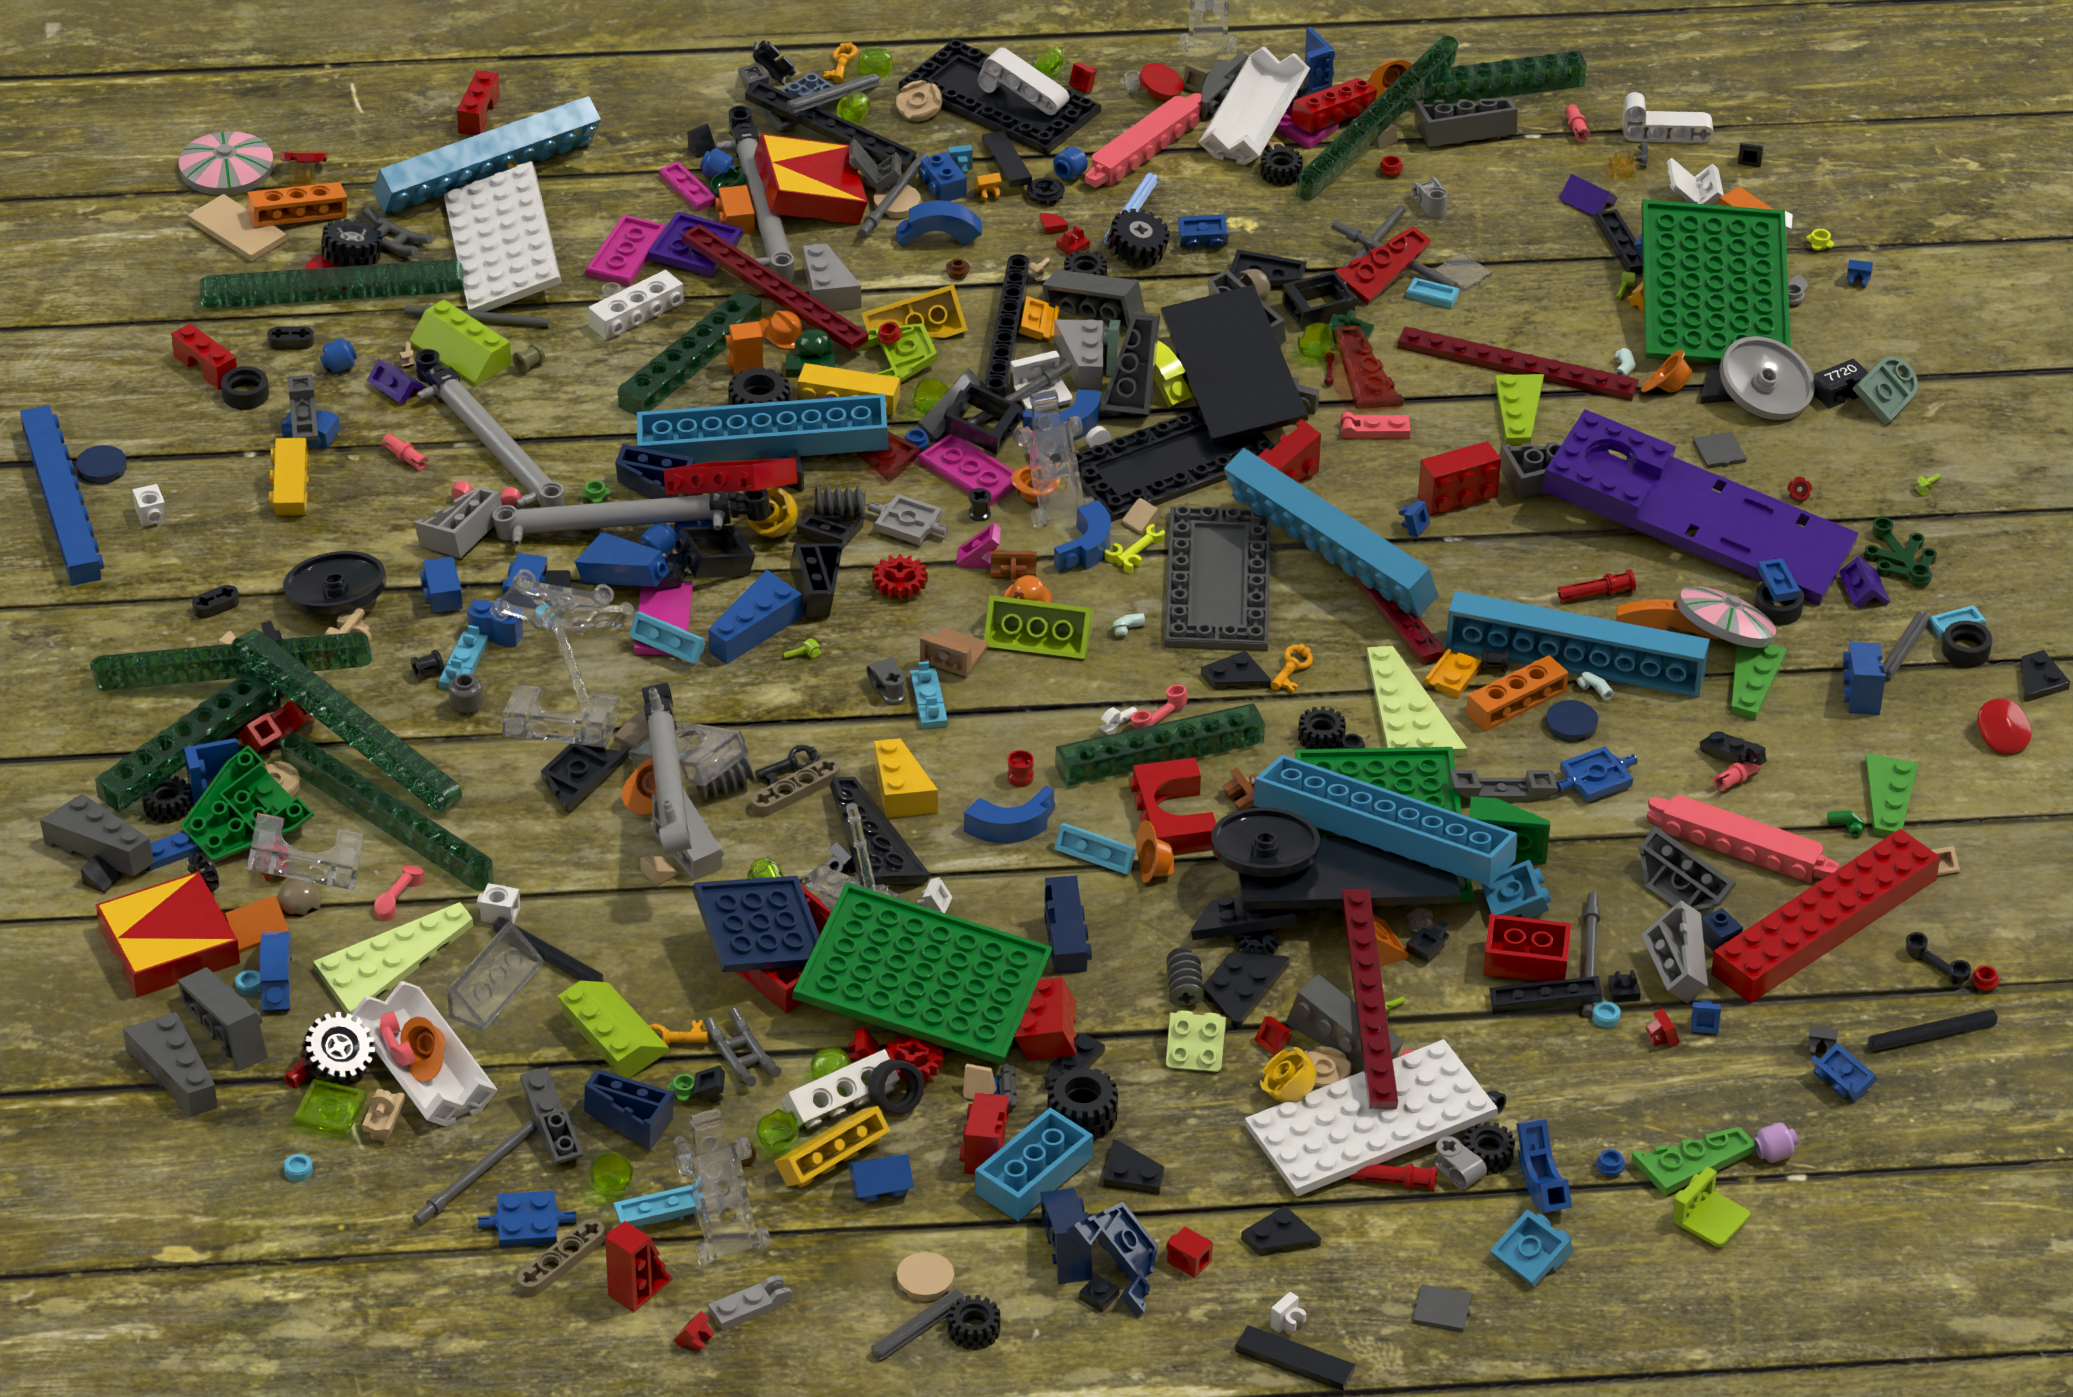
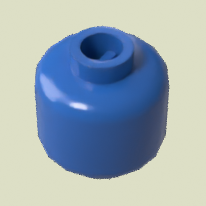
M1072 146L1067 147L1055 156L1053 167L1057 176L1063 180L1071 181L1086 171L1088 161L1082 150Z
M716 148L711 150V152L707 151L700 164V168L703 169V176L711 180L719 173H723L722 178L730 167L736 170V166L733 165V156Z
M343 338L325 344L322 348L324 355L319 356L324 369L330 368L334 374L354 367L355 359H358L351 342H346Z
M655 523L642 534L640 543L641 545L660 550L664 554H670L675 550V541L678 536L668 524Z

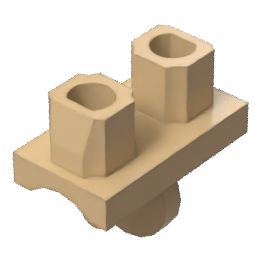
M357 608L353 614L341 613L337 619V628H340V630L329 627L325 632L326 644L336 647V655L344 657L352 646H367L372 639L369 632L370 627L363 623L362 616L365 614L363 609Z
M377 1089L371 1098L370 1108L362 1124L363 1131L371 1132V1138L374 1140L388 1141L405 1101V1094H391L389 1091Z

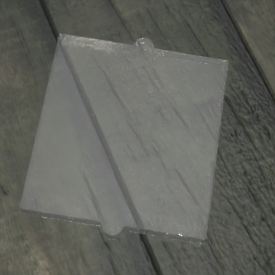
M1462 253L1451 260H1446L1444 264L1434 269V271L1457 282L1456 287L1464 292L1476 285H1480L1482 281L1492 276L1490 270Z

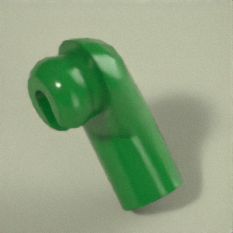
M1852 810L1827 812L1829 825L1844 824L1850 831V835L1854 837L1862 835L1865 829L1864 821Z

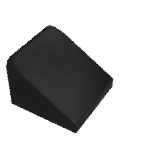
M707 123L687 131L688 151L695 157L700 158L707 151L711 152V150L716 148Z
M1740 143L1738 164L1761 167L1763 146Z
M569 570L545 571V601H571V572Z
M95 855L81 869L82 883L102 893H105L121 877L120 873L99 855Z

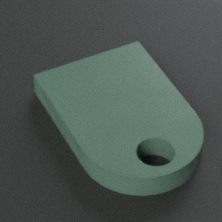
M1887 356L1875 364L1853 387V390L1886 425L1915 396L1918 390V381L1915 372L1907 362L1896 356ZM1898 370L1903 373L1904 378L1900 376Z

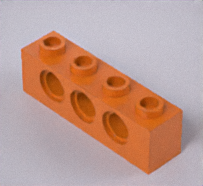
M340 182L247 192V213L254 227L347 217V195Z
M1548 655L1468 694L1466 714L1482 729L1488 731L1567 692L1569 672Z

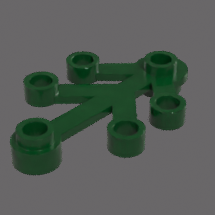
M1886 517L1876 518L1873 521L1872 532L1877 539L1884 540L1893 552L1880 549L1876 545H1868L1865 547L1864 558L1868 561H1877L1879 558L1885 559L1877 563L1876 571L1879 576L1888 577L1892 573L1906 577L1915 586L1929 584L1932 580L1929 566L1936 562L1937 552L1934 549L1925 548L1922 550L1920 563H1915L1913 559L1917 550L1921 549L1924 545V536L1920 533H1912L1909 536L1908 546L1905 550L1892 534V520ZM1889 561L1903 564L1905 567L1893 565Z

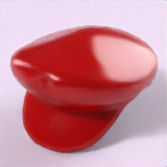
M1996 698L1987 701L1979 709L1976 724L1983 741L1989 748L2001 754H2015L2028 746L2032 737V730L2025 713L2018 704L2006 698Z

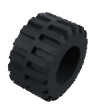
M760 367L759 369L749 368L747 371H740V374H735L733 380L729 382V405L790 401V383H788L786 377H783L782 373L775 372L774 369Z
M1085 1066L1083 1069L1072 1067L1070 1071H1061V1076L1056 1075L1053 1078V1082H1050L1048 1086L1047 1110L1052 1108L1091 1133L1095 1140L1099 1138L1100 1134L1105 1136L1109 1133V1129H1113L1118 1115V1088H1116L1115 1081L1110 1080V1076L1107 1073L1101 1074L1099 1069L1091 1070L1090 1067Z

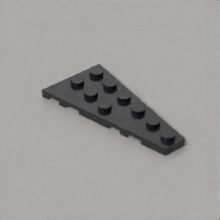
M833 777L830 789L860 885L927 883L931 874L856 777Z

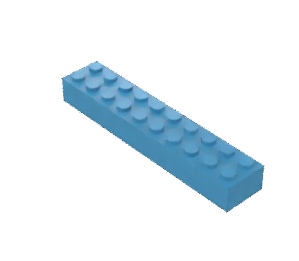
M587 96L381 168L372 191L384 214L389 212L397 213L406 206L412 204L414 206L420 205L426 199L432 197L440 198L453 189L464 187L474 181L515 168L520 164L536 160L544 161L553 154H564L575 146H586L592 142L601 118L590 97Z
M885 394L637 412V447L692 457L695 460V464L759 459V456L764 451L779 457H788L795 449H797L799 456L889 450Z
M1243 448L1224 468L1228 478L1226 481L1231 486L1232 496L1238 503L1247 504L1256 515L1265 516L1276 528L1282 527L1293 539H1300L1311 551L1320 552L1329 563L1338 564L1349 576L1355 575L1369 589L1375 588L1387 601L1393 600L1404 612H1411L1419 617L1439 596L1431 571L1427 566L1247 449Z
M1455 591L1448 613L1445 649L1449 648L1453 651L1482 656L1483 647L1496 651L1509 649L1508 661L1526 665L1549 655L1569 673L1582 675L1584 672H1590L1605 680L1699 697L1705 678L1710 639Z
M1280 755L1255 778L1254 806L1276 808L1296 813L1310 821L1316 828H1322L1336 835L1345 836L1360 843L1380 848L1383 851L1404 856L1409 860H1416L1430 867L1451 872L1456 876H1463L1480 884L1490 886L1516 860L1517 833L1285 755Z

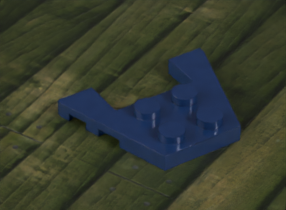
M1121 1202L1068 1227L1067 1232L1082 1250L1091 1246L1095 1238L1098 1239L1099 1245L1107 1250L1115 1260L1118 1269L1124 1272L1130 1279V1283L1120 1298L1135 1317L1144 1313L1147 1306L1143 1303L1144 1297L1149 1294L1150 1285L1147 1283L1148 1277L1154 1270L1158 1245L1125 1203Z

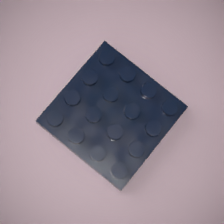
M798 876L694 883L692 891L721 973L806 966L820 935Z

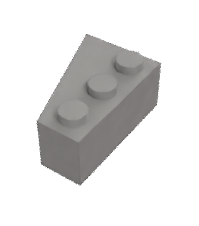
M827 244L803 246V269L809 295L833 311L861 308V284Z
M1054 320V343L1056 347H1059L1063 361L1071 363L1072 369L1069 373L1077 389H1102L1103 320Z
M479 486L453 500L454 505L443 511L441 508L435 510V516L423 522L422 519L414 522L420 547L461 558L495 526L492 513L496 508L502 506L498 491Z
M683 789L692 849L671 854L695 881L722 869L724 853L719 842H716ZM654 793L652 794L653 833L661 842L657 794Z
M1680 901L1646 929L1641 936L1667 991L1684 1002L1689 1003L1708 987L1701 913Z

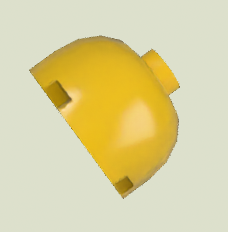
M777 487L768 488L771 515L763 521H751L748 518L747 521L749 526L760 535L776 538L786 535L795 526L798 518V508L794 498L785 490Z
M1292 1047L1295 1051L1291 1052L1286 1050L1280 1051L1271 1058L1263 1070L1266 1076L1264 1082L1260 1080L1262 1090L1280 1103L1302 1100L1312 1092L1316 1083L1317 1072L1315 1065L1310 1057L1298 1047Z

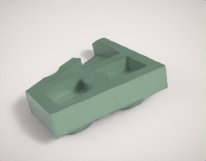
M1110 320L1109 327H1105L1103 346L1108 347L1106 376H1112L1118 358L1120 320Z

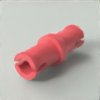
M1568 105L1566 107L1568 111L1564 110L1568 118V126L1574 132L1576 139L1584 142L1588 140L1587 136L1590 137V132L1586 126L1587 121L1580 114L1577 105Z
M392 433L387 434L383 438L387 443L382 442V447L394 453L401 462L406 461L419 471L427 466L422 460L428 462V457L416 451L409 442L404 443Z
M1747 761L1741 764L1733 763L1729 766L1728 770L1714 777V785L1717 788L1723 784L1718 790L1724 791L1736 783L1741 784L1746 781L1748 776L1760 771L1762 765L1759 766Z

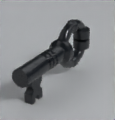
M796 745L790 750L787 759L755 770V775L758 780L765 778L769 781V785L779 781L775 774L790 768L792 770H801L817 762L820 759V755L814 746ZM806 751L811 762L801 765L798 763L795 754Z

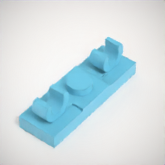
M635 612L629 637L690 663H698L706 644L704 638L645 613Z
M468 625V632L463 631L438 681L439 688L448 690L450 681L460 674L473 675L489 643L487 635L479 634V627Z
M929 661L918 662V670H910V680L921 729L948 727L936 668L929 669Z
M1062 823L1059 827L1054 850L1124 874H1129L1136 847Z
M694 1184L614 1202V1211L619 1225L627 1221L634 1227L638 1226L639 1230H641L645 1224L650 1225L676 1219L677 1217L681 1221L684 1220L685 1215L694 1214V1217H698L699 1212L705 1211V1204L698 1185Z

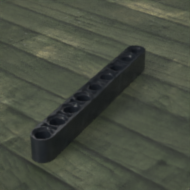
M1022 254L1012 255L1007 261L985 378V390L1003 398L1007 397L1009 392L1010 361L1015 359L1022 308L1029 283V259Z

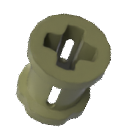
M532 343L527 350L514 353L512 358L515 367L520 372L525 373L534 364H542L545 361V354L539 345Z

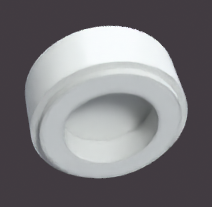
M1096 426L1086 435V445L1092 448L1095 445L1111 441V434L1104 427Z

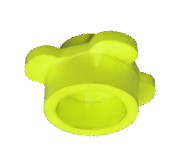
M1816 229L1807 236V241L1812 244V249L1824 250L1834 246V242L1830 240V232L1825 229Z

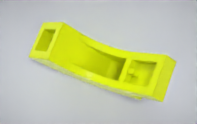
M1158 341L1154 380L1170 408L1190 399L1192 395L1182 376L1185 370L1181 362L1170 348Z

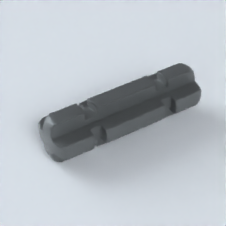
M1005 1063L1003 1067L999 1068L1000 1095L1009 1096V1112H1011L1013 1108L1017 1107L1016 1068Z

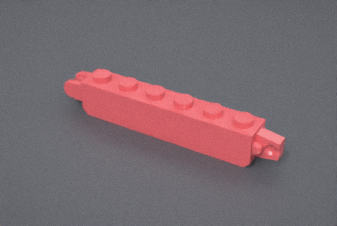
M1194 93L1187 98L1174 96L1092 155V168L1085 174V183L1095 188L1101 184L1111 187L1172 142L1182 137L1190 129L1196 127L1199 117H1201L1202 94Z
M1682 795L1673 796L1671 801L1659 797L1648 799V808H1650L1647 811L1648 822L1661 826V830L1668 835L1810 884L1815 877L1824 879L1839 869V863L1822 855L1823 846L1820 842Z

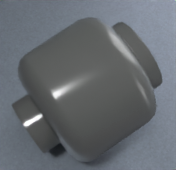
M460 674L450 681L448 686L449 702L454 710L469 713L477 710L482 705V684L478 678L470 674Z

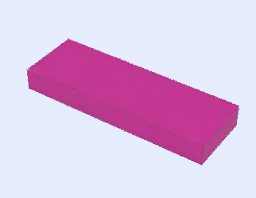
M680 162L659 169V176L696 211L715 204V198L717 197Z

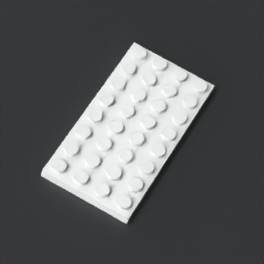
M532 161L520 164L504 172L496 173L488 178L474 181L472 184L453 189L444 194L469 311L486 312L562 283L538 179Z
M1443 1039L1393 1059L1398 1095L1397 1109H1369L1365 1074L1362 1071L1314 1090L1300 1101L1284 1102L1246 1117L1245 1126L1297 1197L1355 1174L1366 1166L1380 1164L1437 1141L1442 1137L1452 1135L1498 1116V1109Z

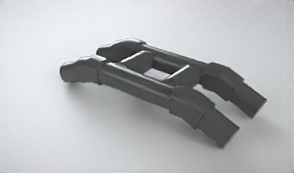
M366 207L361 213L370 220L371 224L378 228L377 230L381 231V235L384 236L388 232L397 235L392 241L382 238L381 246L394 252L397 256L408 257L418 254L417 247L402 245L407 240L415 245L431 244L433 242L431 234L407 230L387 221L369 207Z
M737 1007L728 1012L734 1024L733 1026L739 1035L725 1041V1037L713 1017L703 1021L713 1045L720 1051L741 1083L749 1087L756 1084V1078L750 1074L746 1067L757 1063L767 1074L773 1077L780 1076L781 1068L765 1053L751 1033ZM747 1045L752 1053L737 1058L732 1050Z

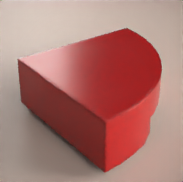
M1040 213L1039 220L1045 234L1068 231V223L1062 217L1051 213Z

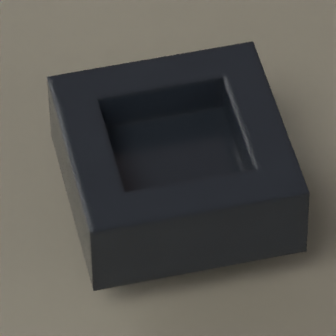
M1096 1274L1079 1291V1300L1103 1312L1120 1295V1287Z

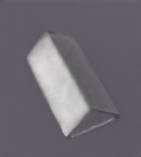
M512 921L505 924L447 989L449 1018L480 1031L486 1030L545 963L543 958Z

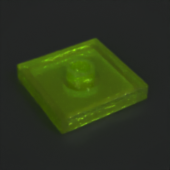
M313 1079L293 1117V1125L347 1137L367 1099L366 1091Z

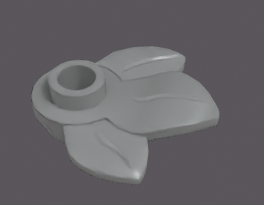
M1800 274L1794 276L1790 282L1788 281L1790 305L1801 303L1805 298L1804 292L1808 288V283Z

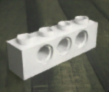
M667 270L653 275L589 306V327L605 340H608L684 303L683 283Z
M886 1050L879 1051L788 1092L782 1099V1102L796 1130L804 1126L809 1130L821 1124V1119L828 1115L833 1119L845 1113V1108L854 1104L855 1108L868 1103L870 1101L868 1086L863 1084L861 1076L870 1078L873 1070L881 1062L890 1059ZM896 1070L886 1080L885 1094L894 1090L893 1085L900 1079ZM837 1087L844 1088L847 1092V1097L841 1096L837 1091ZM813 1098L820 1099L823 1103V1108L815 1106Z

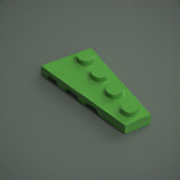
M1737 644L1731 714L1752 720L1757 719L1786 658V648L1773 644L1760 648Z
M1866 753L1865 766L1867 767V783H1869L1874 836L1886 838L1900 828L1903 830L1918 763Z
M1740 1127L1707 1134L1706 1138L1701 1140H1692V1138L1682 1140L1681 1145L1668 1148L1666 1145L1654 1147V1151L1643 1153L1642 1150L1632 1152L1631 1161L1666 1196L1689 1185L1692 1177L1695 1174H1700L1707 1166L1718 1171L1755 1153L1757 1144Z

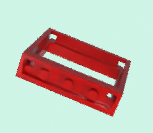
M796 458L704 462L664 469L665 492L667 495L757 491L797 483Z

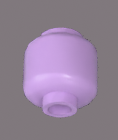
M1781 1122L1759 1129L1757 1137L1754 1138L1759 1158L1765 1159L1768 1163L1792 1157L1795 1150L1794 1146L1798 1145L1794 1129H1788Z

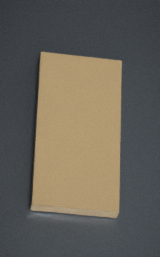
M224 194L188 214V222L251 262L287 241V234L273 225L254 227L247 213V208Z

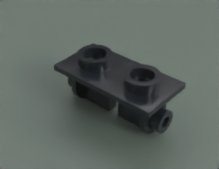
M763 40L760 44L755 42L752 55L755 62H759L773 79L778 80L784 86L786 76L789 75L791 77L796 73L795 65L785 56L777 60L776 58L780 56L781 52L769 41Z

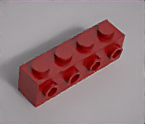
M1355 78L1294 100L1290 121L1311 133L1374 110L1377 89L1369 85L1367 81Z

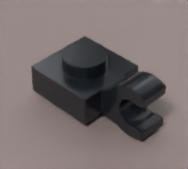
M1439 920L1430 931L1423 927L1406 943V950L1428 963L1444 948L1445 941L1450 935L1445 931L1450 927V924Z

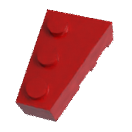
M627 1221L622 1222L618 1227L608 1232L605 1237L608 1296L634 1313L669 1284L673 1278L666 1272L665 1263L659 1259L658 1256L660 1254L651 1237Z

